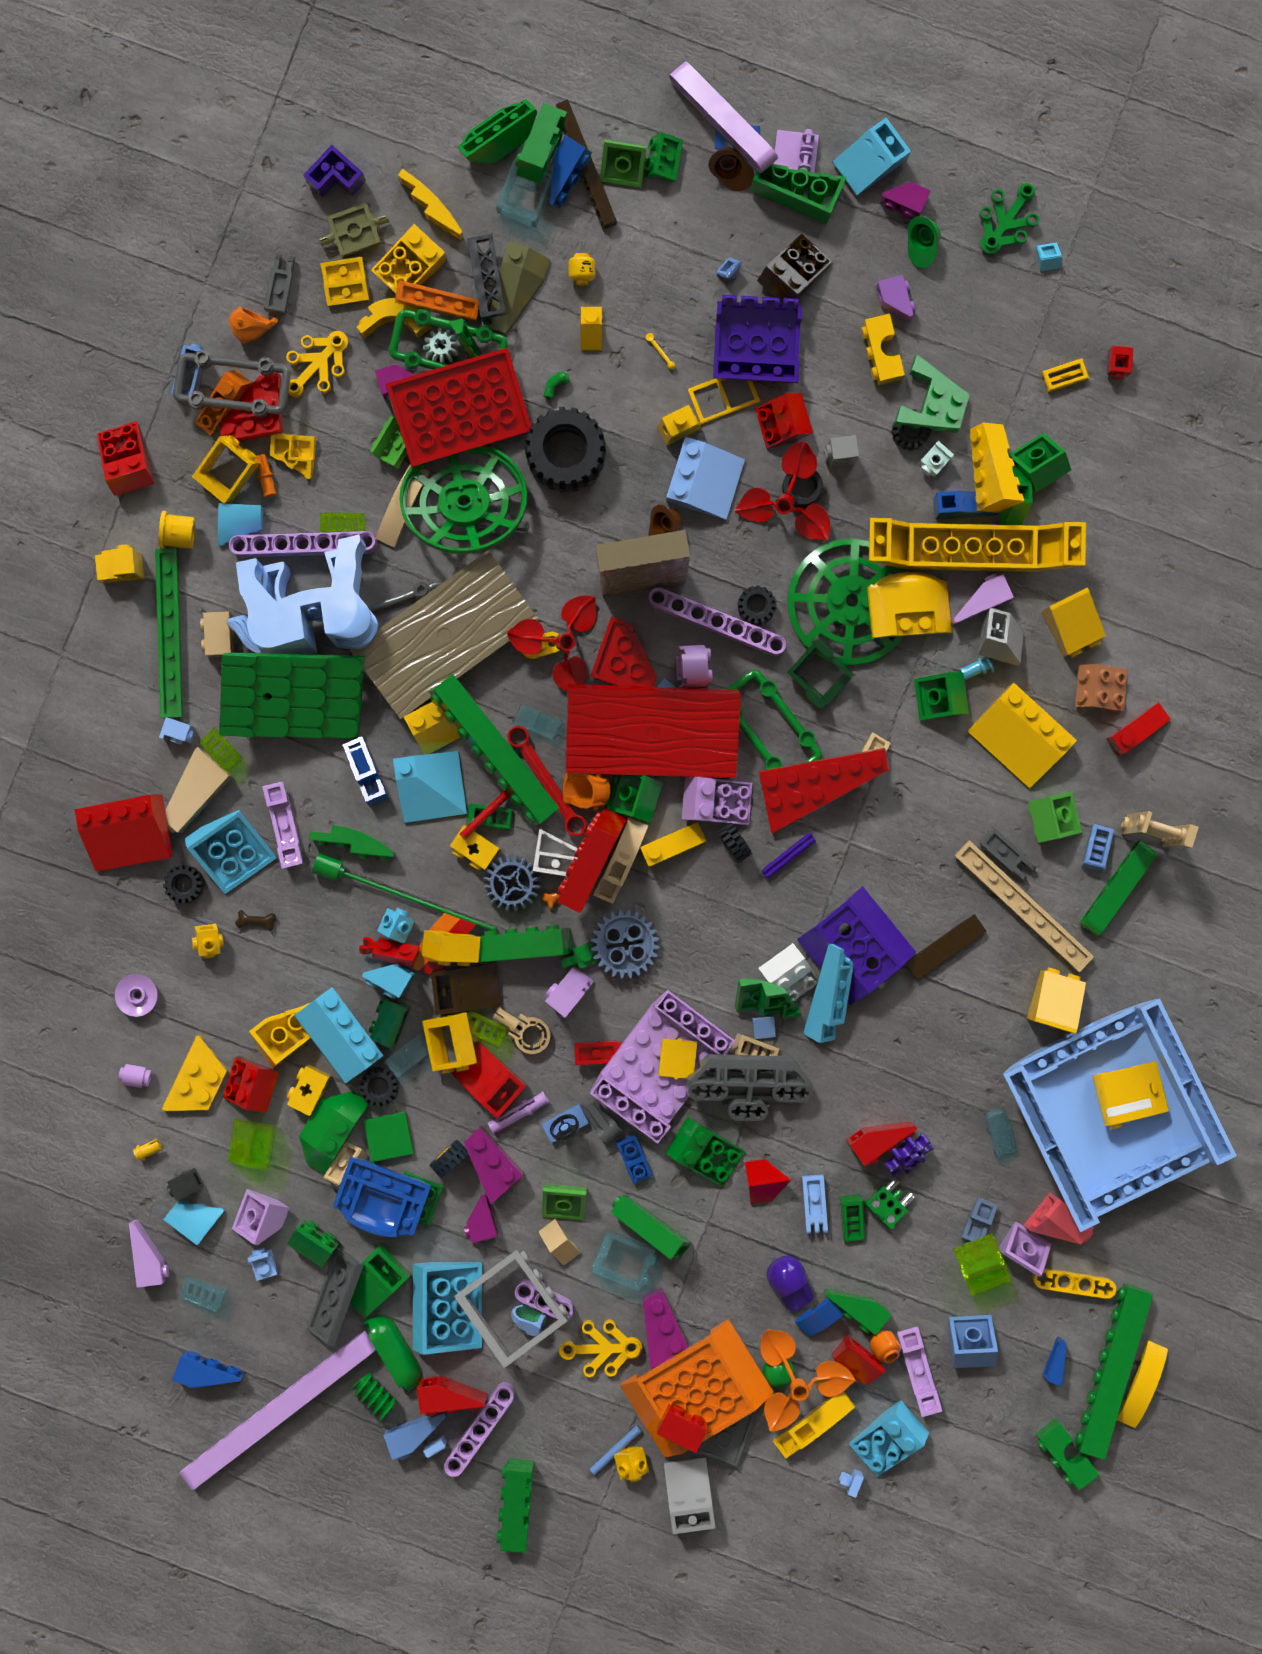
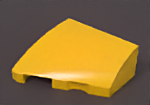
M286 433L272 435L270 456L281 460L289 468L300 472L306 479H312L317 437Z

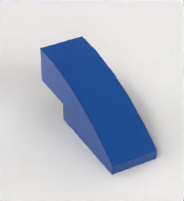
M360 737L343 744L355 778L359 783L368 806L373 807L389 800L364 738Z

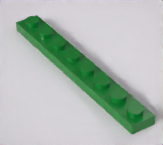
M155 549L160 718H183L178 549Z

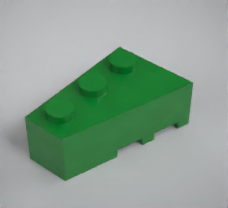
M543 103L530 135L524 142L522 153L517 155L515 165L518 166L517 176L538 184L541 183L562 141L567 115L566 111Z

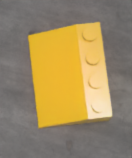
M1015 683L1010 684L967 731L1029 789L1077 741Z

